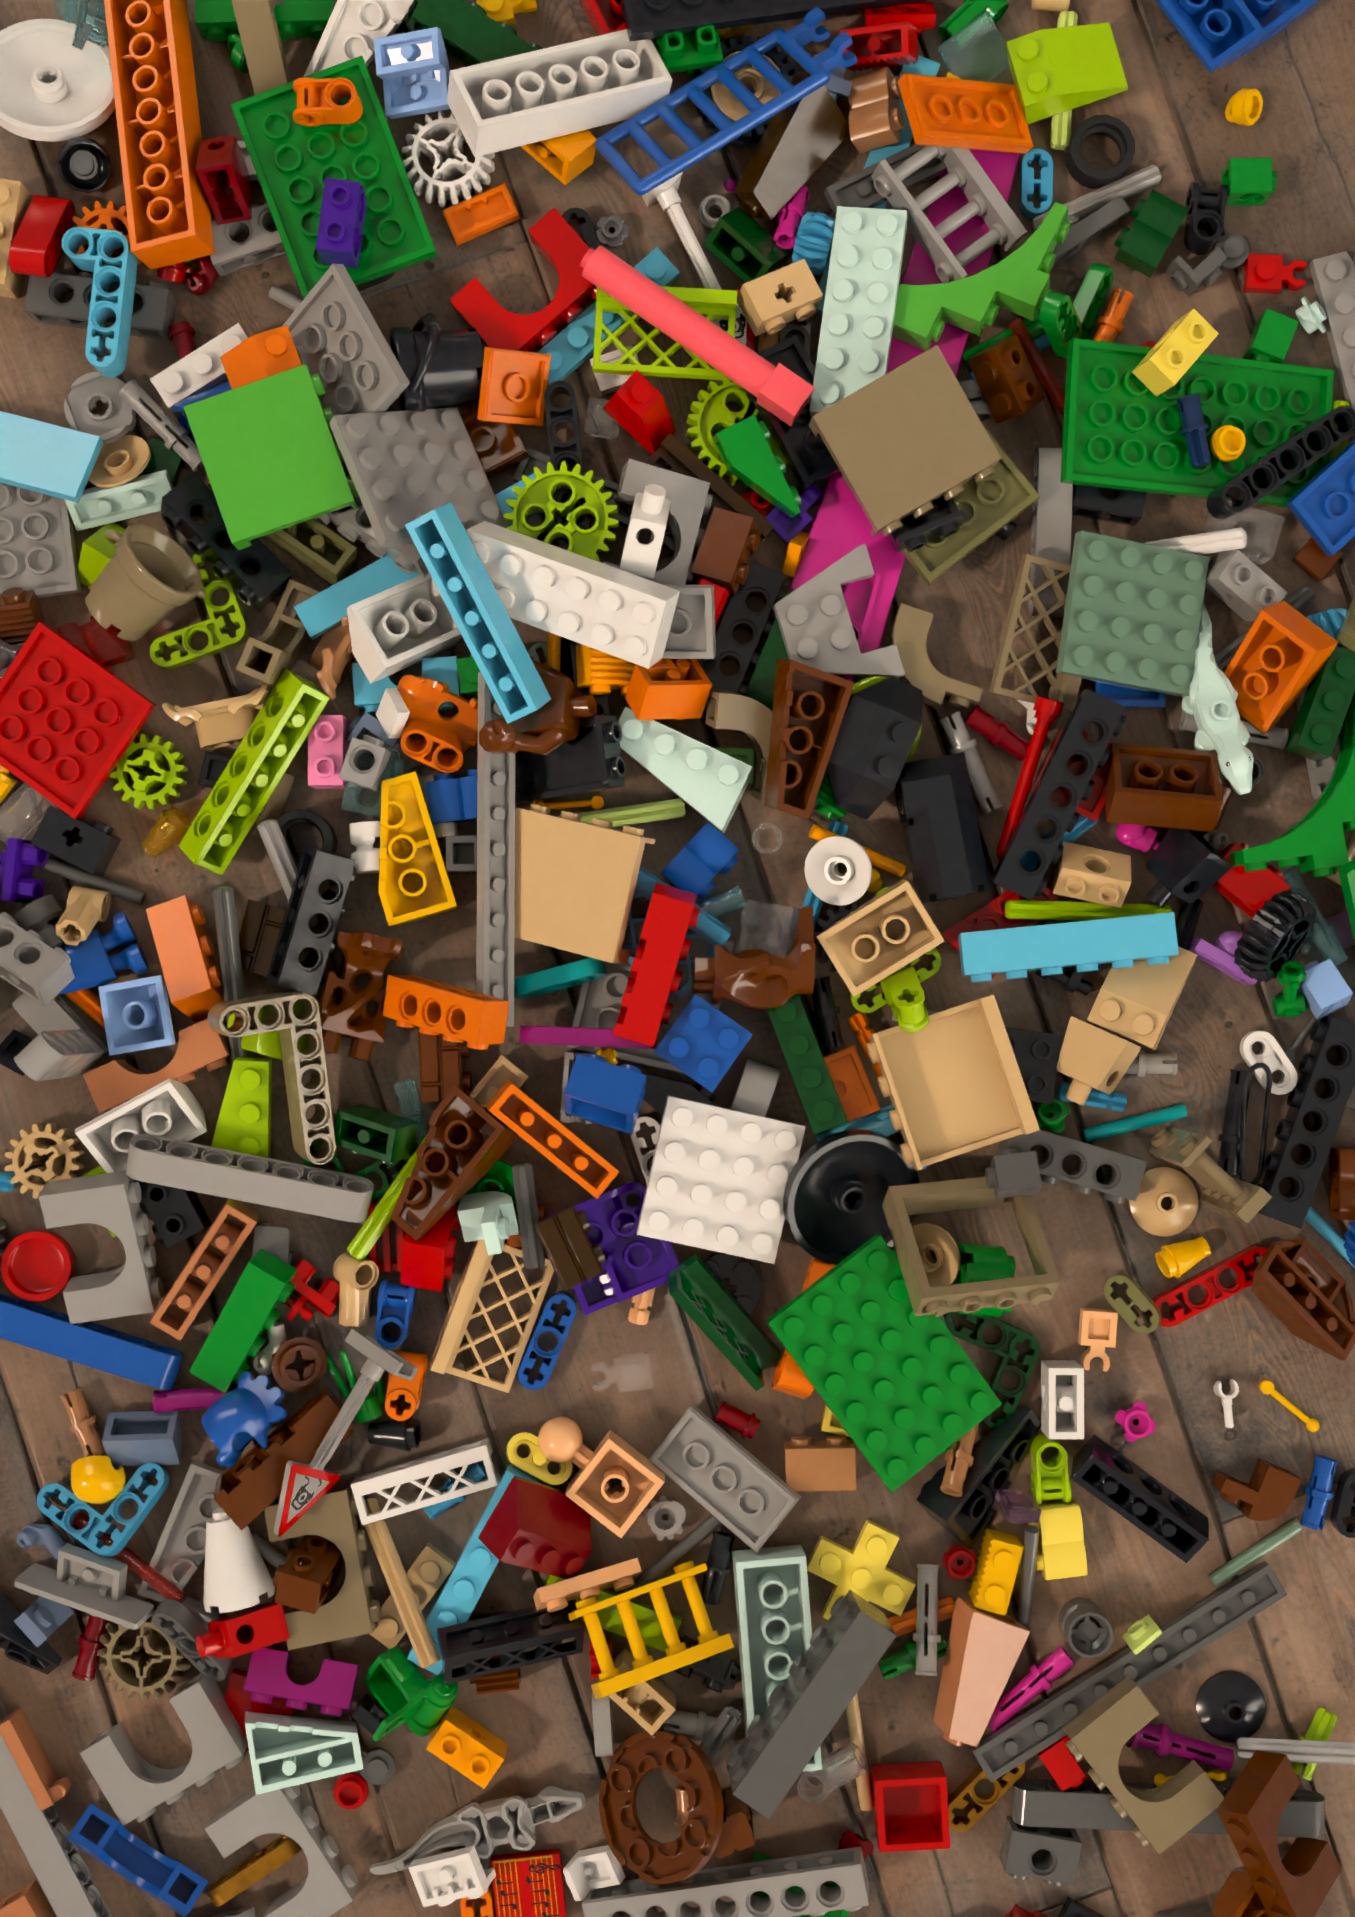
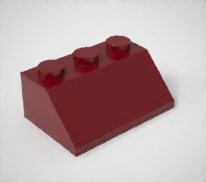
M514 1476L478 1538L501 1562L569 1579L578 1575L592 1551L591 1515L565 1495L566 1491Z

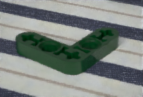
M955 1312L944 1314V1319L952 1335L1000 1355L989 1386L993 1392L998 1390L1003 1395L1012 1397V1399L1008 1402L1003 1398L1002 1405L1000 1406L1005 1412L1003 1417L996 1416L994 1420H991L992 1415L989 1414L983 1419L986 1425L995 1429L1015 1414L1039 1357L1040 1344L1029 1332L995 1317L964 1315L969 1322L976 1324L977 1317L982 1318L976 1325L974 1337L969 1336L973 1331L970 1327L960 1324L958 1329L954 1328L955 1323L951 1320L952 1315L959 1316V1314ZM991 1324L997 1325L1001 1331L1000 1338L995 1343H986L982 1339L983 1329ZM1025 1339H1028L1027 1344L1032 1349L1030 1353L1023 1352L1019 1360L1021 1364L1026 1365L1024 1370H1022L1016 1364L1007 1361L1010 1357L1014 1361L1017 1360L1019 1351L1015 1348V1344L1017 1342L1023 1343ZM1009 1370L1015 1371L1019 1375V1382L1012 1389H1006L1000 1383L1002 1374Z

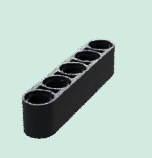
M1340 406L1318 417L1221 484L1208 495L1206 500L1208 512L1214 518L1224 520L1252 506L1355 433V410L1349 406ZM1334 421L1338 426V430L1334 426ZM1307 439L1311 442L1312 449L1308 446ZM1280 457L1285 462V468L1281 465ZM1253 476L1258 479L1259 487L1254 484ZM1226 494L1230 496L1232 506L1227 503Z

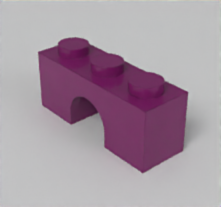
M261 1648L252 1652L243 1689L246 1693L252 1694L251 1701L271 1704L272 1699L277 1698L287 1700L285 1707L305 1711L307 1704L321 1706L320 1713L341 1717L342 1710L351 1712L360 1670L358 1665L323 1659L318 1677L307 1685H298L293 1683L289 1677L291 1654L289 1652Z

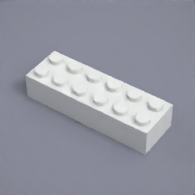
M627 29L450 70L447 103L474 157L630 119L669 95L672 78L652 40L646 39L629 42Z
M487 521L467 529V534L510 618L648 669L663 658L680 594L679 590Z

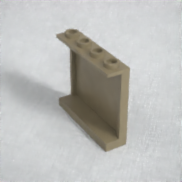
M938 345L817 413L809 423V427L815 437L821 436L873 527L870 531L872 537L880 532L884 536L895 532L903 526L901 520L913 514L915 519L926 514L934 508L932 502L942 496L946 501L952 499L965 490L963 484L974 478L976 483L983 481L995 473L993 467L1002 459Z

